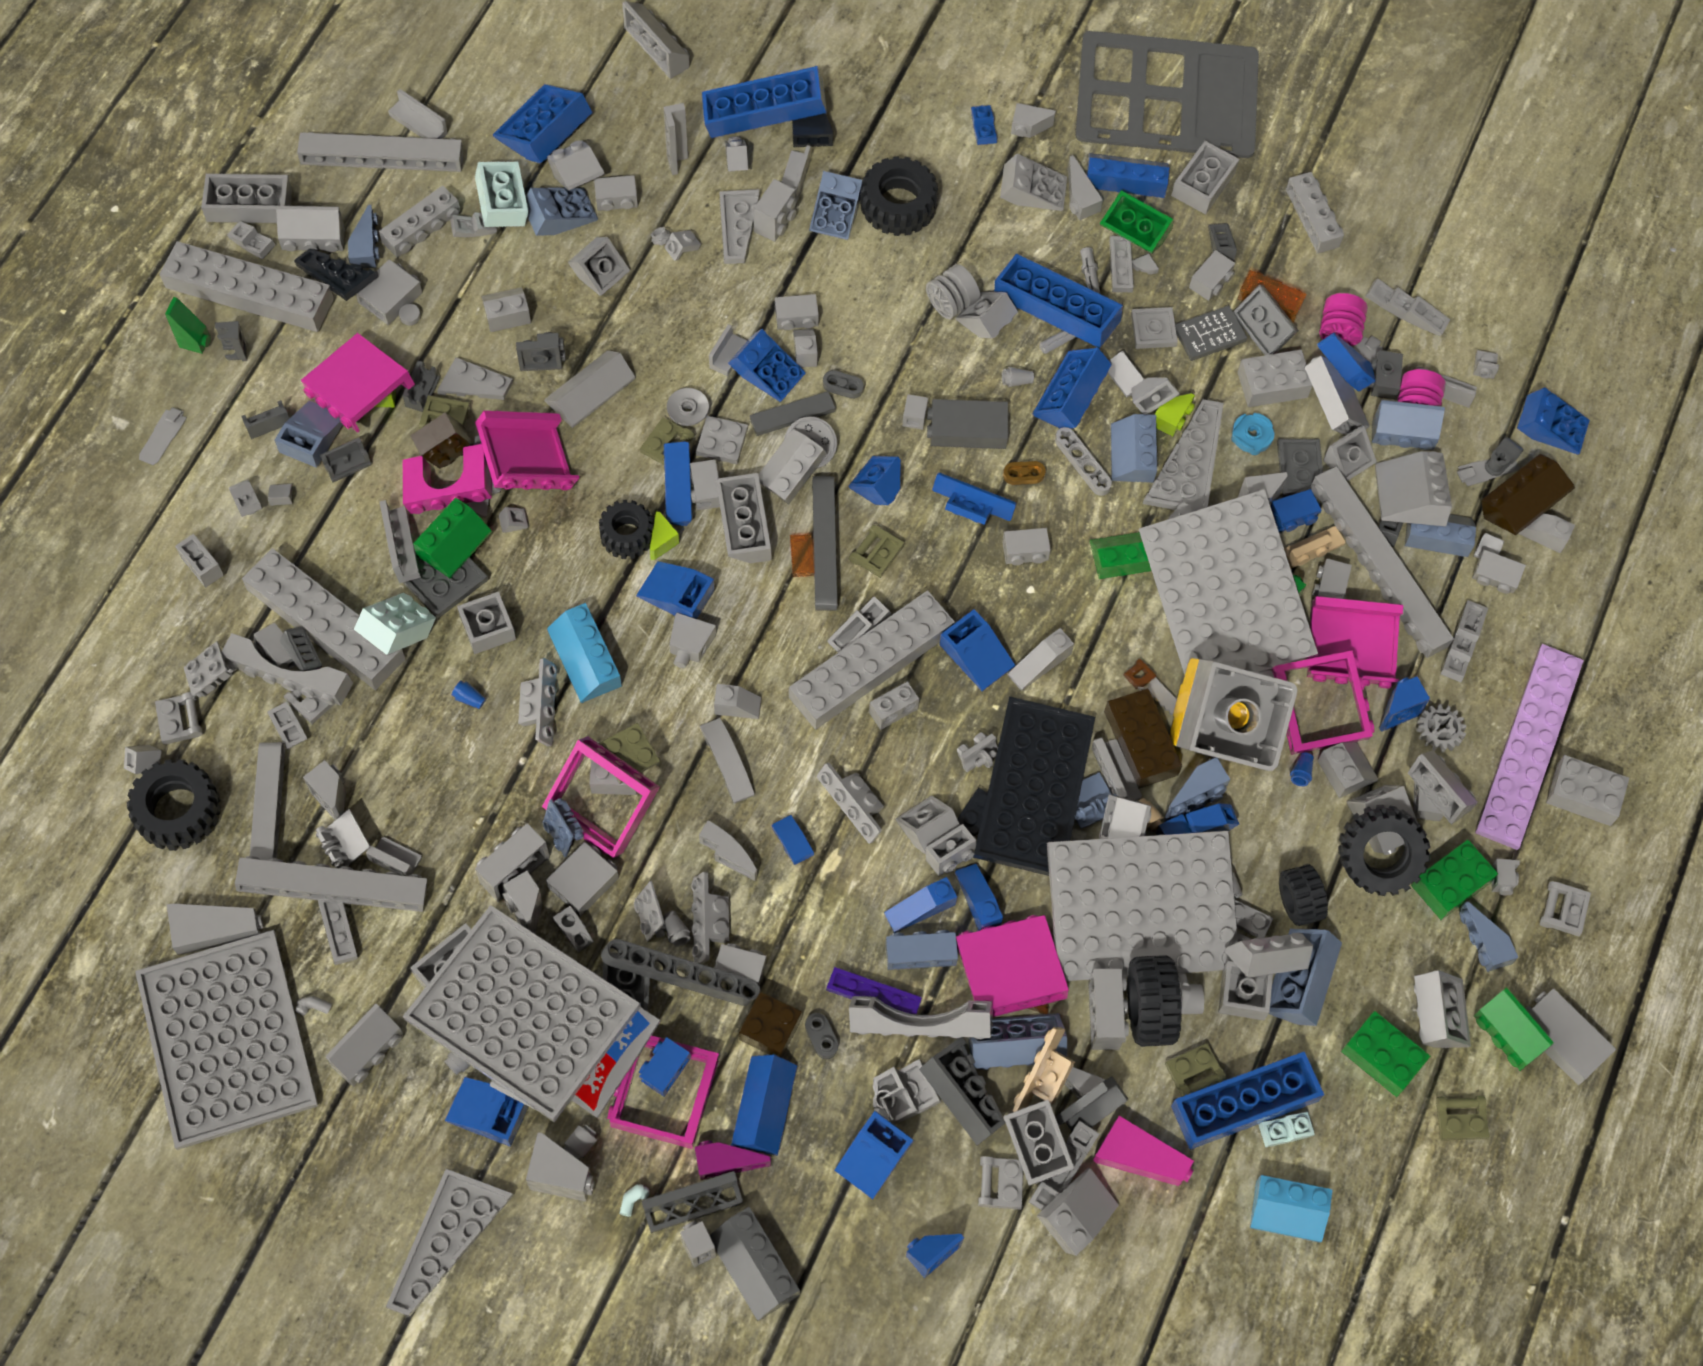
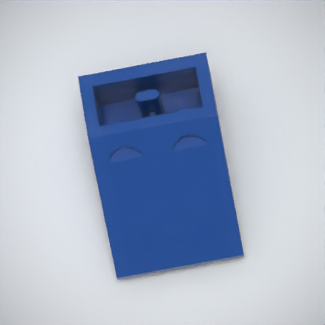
M763 329L754 333L728 362L742 378L779 402L786 397L806 374Z
M1542 388L1527 395L1517 429L1533 440L1578 455L1580 454L1590 420L1551 391Z
M657 561L636 597L674 616L676 613L697 619L714 592V579L694 569Z
M975 609L941 634L939 645L981 691H984L1015 667L1014 662L989 624Z
M464 1077L445 1122L511 1147L529 1106L491 1087L490 1083Z
M874 1111L834 1171L871 1199H874L915 1140L881 1114Z

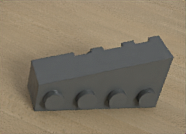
M963 1037L934 1055L919 1070L975 1144L979 1145L1006 1122L992 1095H988L985 1089L986 1082L982 1076L978 1075L973 1065L975 1061L971 1054L968 1055L964 1047L966 1043Z

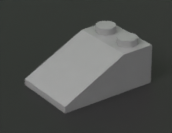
M1087 1168L1036 1216L1065 1253L1076 1256L1096 1237L1119 1205L1094 1172Z

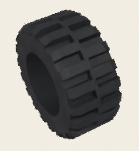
M894 156L893 159L885 158L881 163L876 162L872 165V169L867 170L862 180L860 204L862 214L865 215L868 223H872V227L877 230L881 229L882 233L885 234L893 233V236L905 234L906 236L911 235L913 231L915 233L921 231L922 226L926 227L930 223L937 208L938 183H936L934 174L930 173V169L926 165L922 166L920 161H912L910 157L903 159L899 158V156ZM891 189H905L913 193L916 199L909 203L896 204L886 200L882 194Z
M172 759L165 760V764L161 765L157 762L152 764L153 768L149 771L147 769L141 772L142 777L140 779L136 778L132 783L134 789H129L127 796L130 800L127 801V809L130 812L128 815L131 822L145 841L149 844H154L160 849H164L167 846L169 850L176 851L179 846L182 849L190 848L189 844L193 842L197 845L202 842L201 837L204 835L208 837L212 832L210 827L216 826L218 822L216 815H219L221 812L220 796L208 774L203 769H200L197 764L191 762L188 765L186 760L178 759L177 763H174ZM179 789L193 792V804L188 812L180 818L161 820L155 817L154 811L158 801L168 792Z
M1376 805V809L1373 810L1370 807L1363 809L1365 813L1362 815L1356 813L1352 816L1354 821L1352 823L1347 822L1344 826L1346 831L1345 834H1340L1339 841L1341 845L1338 846V853L1341 856L1340 861L1350 879L1359 888L1363 887L1370 894L1376 892L1378 896H1386V892H1390L1392 896L1398 895V890L1404 889L1405 892L1411 889L1409 885L1412 882L1417 884L1421 880L1420 873H1426L1428 869L1426 861L1429 862L1431 854L1428 851L1431 848L1430 842L1426 838L1427 834L1408 812L1403 809L1399 810L1396 806L1390 805L1388 808H1385L1384 805ZM1395 832L1403 838L1405 843L1401 858L1394 865L1387 868L1370 867L1363 856L1368 841L1379 833Z
M1167 955L1133 958L1128 967L1127 1002L1130 1028L1134 1042L1141 1047L1174 1045L1180 1038L1182 1021L1181 990L1175 962Z

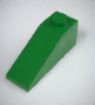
M173 297L165 315L179 348L203 354L205 348L211 342V336L206 325L177 297Z

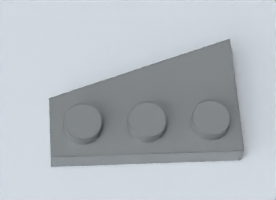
M455 358L437 392L438 395L449 393L457 394V396L461 397L475 395L479 398L504 400L513 385V379Z

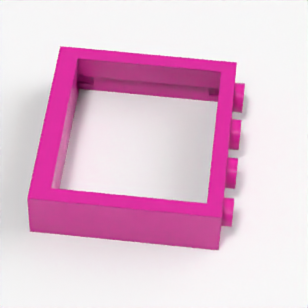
M1352 650L1276 665L1271 669L1274 678L1287 681L1285 672L1345 660L1362 732L1302 744L1293 708L1286 733L1291 755L1333 747L1342 742L1369 740L1373 737L1372 733L1375 732L1372 720H1369L1367 713L1369 711V703L1367 698L1364 699L1362 692L1364 690V682L1362 677L1358 676L1357 671L1359 669V661L1357 656L1353 655Z
M587 736L577 741L542 807L547 810L550 799L555 802L563 797L585 755L642 795V798L618 841L571 809V812L574 814L573 817L577 819L576 822H579L584 830V840L595 844L604 854L607 853L614 858L625 851L660 786Z
M651 1036L645 1047L654 1049L659 1041L663 1042L665 1039ZM675 1042L690 1052L692 1060L706 1063L685 1137L621 1120L639 1061V1054L614 1093V1096L617 1097L615 1105H610L607 1119H610L611 1128L693 1149L718 1066L719 1053Z

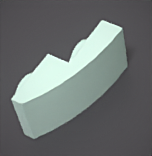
M1308 1112L1288 1115L1282 1119L1259 1124L1265 1148L1315 1135Z

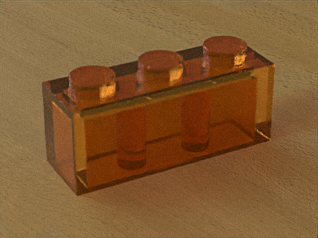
M1250 270L1240 289L1238 300L1243 302L1259 285H1264L1294 324L1307 294L1299 289L1289 287L1278 280L1268 278L1262 273Z

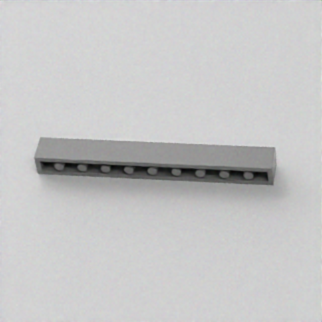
M1337 466L1315 476L1311 485L1314 496L1320 499L1325 512L1330 514L1338 531H1341L1345 536L1347 545L1353 548L1360 564L1368 570L1370 579L1380 588L1383 598L1388 600L1390 604L1403 605V614L1400 616V619L1404 624L1406 632L1415 640L1418 650L1424 653L1426 658H1429L1448 648L1454 640L1453 636Z

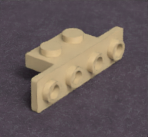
M1333 526L1284 548L1290 569L1304 565L1314 558L1322 557L1328 552L1344 546L1345 540L1336 526Z
M1053 1027L1047 1032L1044 1039L1046 1043L1043 1049L1035 1056V1065L1032 1071L1024 1079V1088L1014 1099L1015 1106L1012 1110L1013 1112L1027 1108L1034 1094L1045 1101L1049 1100L1050 1104H1055L1075 1063L1056 1051L1065 1032V1029L1062 1027Z

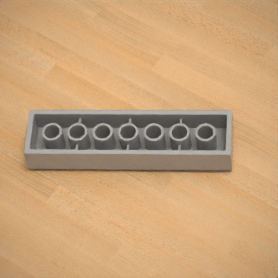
M178 241L160 272V277L167 289L315 332L319 331L334 300L330 285Z
M273 548L242 578L246 589L293 627L302 626L311 641L375 691L405 661L402 649L386 655L355 631L354 628L360 616Z
M927 590L789 687V699L816 730L940 643L941 634L954 625L955 621Z

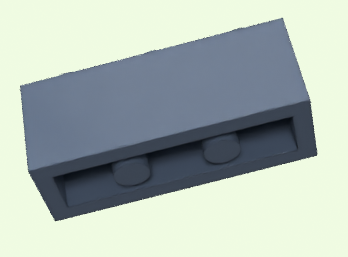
M940 930L936 934H927L920 931L913 933V935L893 933L886 937L887 970L957 965L958 955L955 932L950 933L948 930Z

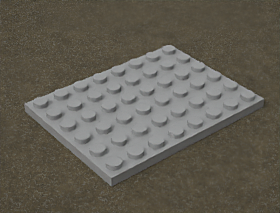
M1265 489L1139 528L1184 675L1191 658L1213 661L1247 671L1256 670L1261 672L1272 669L1276 665L1301 661L1318 655Z
M1228 831L1047 843L1054 942L1066 981L1091 980L1090 977L1093 969H1122V977H1127L1130 961L1139 956L1167 955L1174 960L1178 973L1218 971L1224 969L1227 961L1233 962L1225 952L1226 947L1238 943Z
M490 905L403 1015V1018L555 1122L640 1009L641 1005Z
M274 930L135 971L176 1150L318 1107Z

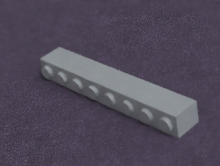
M308 132L300 133L297 154L301 165L461 172L464 151L462 141L456 139Z
M246 856V858L239 857L235 887L238 892L423 912L427 878L417 874L400 876L396 872L382 874L376 873L375 870L371 869L356 871L346 866L339 867L338 869L330 868L326 864L311 866L301 861L285 863L275 858L267 861L260 860L255 856Z

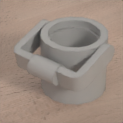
M1177 972L1181 990V1014H1203L1204 992L1202 985L1189 984L1186 974Z

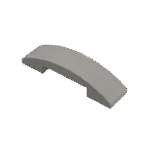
M719 718L701 725V732L713 753L733 803L735 804L753 797L754 792L743 763L722 720Z
M1078 1122L1065 1143L1074 1170L1041 1181L1029 1201L1030 1204L1042 1211L1067 1188L1098 1138V1132L1084 1123Z

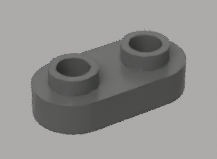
M835 370L828 371L823 376V387L828 392L851 399L858 398L863 393L864 384L858 377Z
M819 1013L811 1014L805 1021V1031L816 1054L822 1059H830L838 1051V1041L827 1018ZM818 1021L821 1023V1026L815 1028L812 1024ZM824 1042H829L831 1044V1047L826 1049L822 1046V1044Z

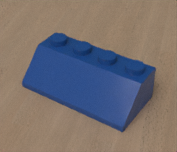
M1089 153L1087 177L1097 190L1120 192L1122 190L1128 194L1164 198L1168 185L1169 164Z
M1099 348L1068 351L1032 414L1034 417L1058 428H1076L1083 414L1088 409L1091 400L1097 393L1100 384L1107 376V372L1112 364Z

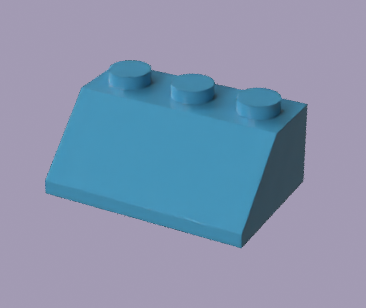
M1261 1175L1255 1185L1250 1228L1321 1243L1330 1214L1333 1189Z

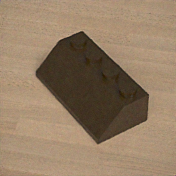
M1539 454L1481 500L1483 517L1498 527L1517 535L1573 491L1575 485L1557 461Z

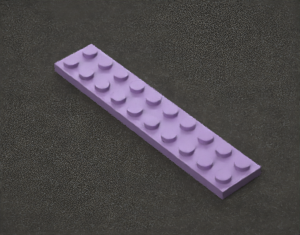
M1544 644L1540 646L1475 831L1476 834L1516 850L1520 848L1584 660Z

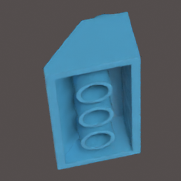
M586 603L566 610L547 628L581 703L622 687L620 674Z

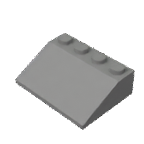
M1421 451L1375 464L1382 521L1446 527L1452 504L1443 453Z

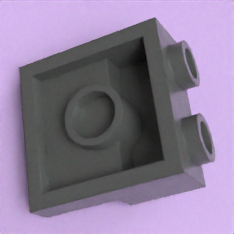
M545 332L537 334V341L525 340L516 342L520 371L562 369V361H566L563 337H559L558 333Z

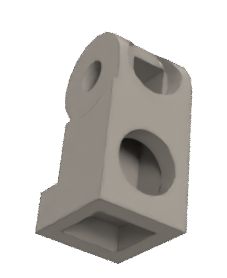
M571 906L553 917L555 924L578 953L594 942Z

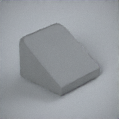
M292 484L270 485L268 492L270 506L292 504Z
M505 507L500 512L499 520L503 533L528 528L524 508Z
M1484 533L1474 557L1479 559L1484 550L1499 554L1504 541Z

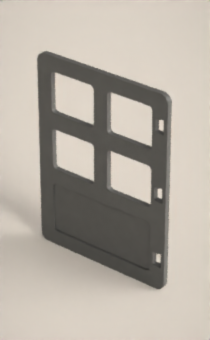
M1087 31L1083 34L1075 137L1081 142L1196 153L1203 142L1207 141L1218 148L1221 146L1232 147V151H1224L1235 157L1250 158L1255 152L1259 52L1256 48L1249 46ZM1096 47L1129 49L1132 51L1131 81L1129 83L1097 80L1094 78ZM1148 52L1183 55V87L1148 85L1146 83ZM1093 94L1129 98L1128 129L1126 131L1093 128L1090 126ZM1146 99L1181 103L1179 136L1152 134L1143 131L1144 102ZM1098 134L1110 135V138H1100ZM1159 140L1171 141V145L1160 144Z

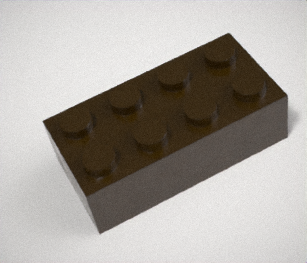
M1147 688L1107 701L1104 713L1138 789L1179 776L1182 768L1181 761L1149 689Z

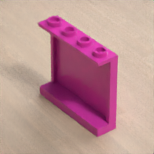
M356 333L301 379L305 387L303 391L310 399L314 398L322 409L327 408L332 417L335 419L340 418V421L347 429L351 427L357 433L360 430L355 422L400 384L408 390L415 385L405 368L359 333Z
M487 410L482 412L475 423L495 488H523L525 490L561 489L565 491L574 486L579 479V475L570 474L556 429L562 421L560 414Z
M1316 596L1312 600L1310 630L1318 655L1308 659L1352 650L1353 655L1358 658V676L1362 677L1364 686L1378 684L1379 688H1391L1399 681V679H1396L1399 620L1403 614V605ZM1345 660L1307 668V677L1313 678V681L1326 682V679L1335 680L1334 683L1348 684V681L1350 682Z
M1032 915L1022 921L1016 922L1012 920L1001 926H987L981 929V931H966L956 936L957 949L961 956L973 1000L992 1001L993 1017L1067 999L1069 989L1045 915L1039 917Z

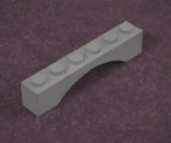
M231 633L221 651L226 666L230 664L234 671L237 669L241 670L252 678L256 676L261 677L269 684H281L282 687L289 691H294V689L301 691L303 695L309 698H313V696L318 697L329 705L333 703L342 705L353 684L347 673L328 666L311 671H290L279 668L265 660L250 639Z
M853 996L849 1006L850 1032L861 1035L879 1033L885 1036L903 1034L909 1037L927 1035L928 1037L950 1036L952 1038L974 1037L975 1039L991 1038L993 1029L992 1001H967L954 1010L937 1015H916L902 1012L886 1005L876 997Z

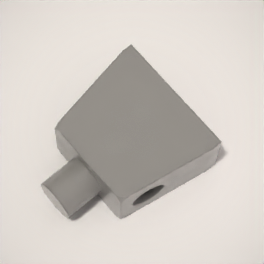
M676 613L669 645L670 653L676 655L673 662L674 665L679 668H686L689 660L700 662L716 636V625Z

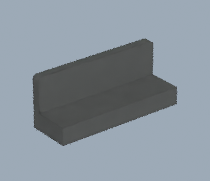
M1111 1076L1055 1118L1058 1126L1066 1123L1072 1132L1079 1121L1091 1128L1127 1102L1128 1097L1113 1076Z

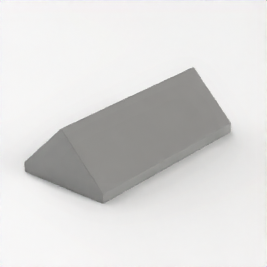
M607 350L544 400L573 428L635 380V376L620 352Z

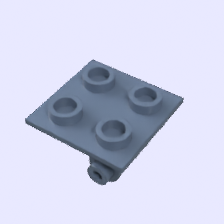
M1100 772L1082 781L1075 816L1081 829L1102 820L1109 794L1117 796L1115 793L1111 794Z
M559 798L553 802L550 799L543 819V826L546 832L552 835L556 849L561 851L564 857H567L572 839L575 838L576 841L584 837V830L579 822H576L577 819L573 817L574 814L571 812L566 801Z

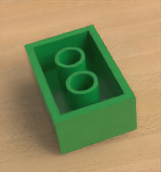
M1466 840L1427 869L1426 873L1419 875L1421 880L1417 884L1413 882L1411 887L1437 917L1443 920L1491 884L1498 873L1469 840Z
M1375 1010L1341 1051V1053L1396 1098L1431 1057Z

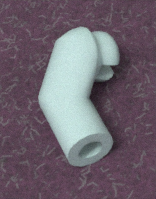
M636 1184L625 1192L620 1215L631 1217L634 1202L639 1199H647L649 1189L642 1184Z

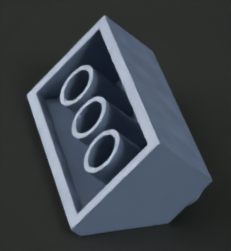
M1290 929L1288 935L1302 933L1313 945L1308 969L1275 974L1271 990L1269 1015L1297 1025L1317 1026L1342 942L1328 930Z
M1060 1014L993 1019L991 1038L975 1039L974 1037H968L970 1054L975 1061L973 1064L975 1069L985 1070L990 1067L1002 1066L1009 1068L1014 1065H1035V1056L1043 1049L1046 1043L1044 1039L1047 1032L1053 1027H1062L1064 1029ZM1064 1032L1056 1051L1067 1057V1035Z

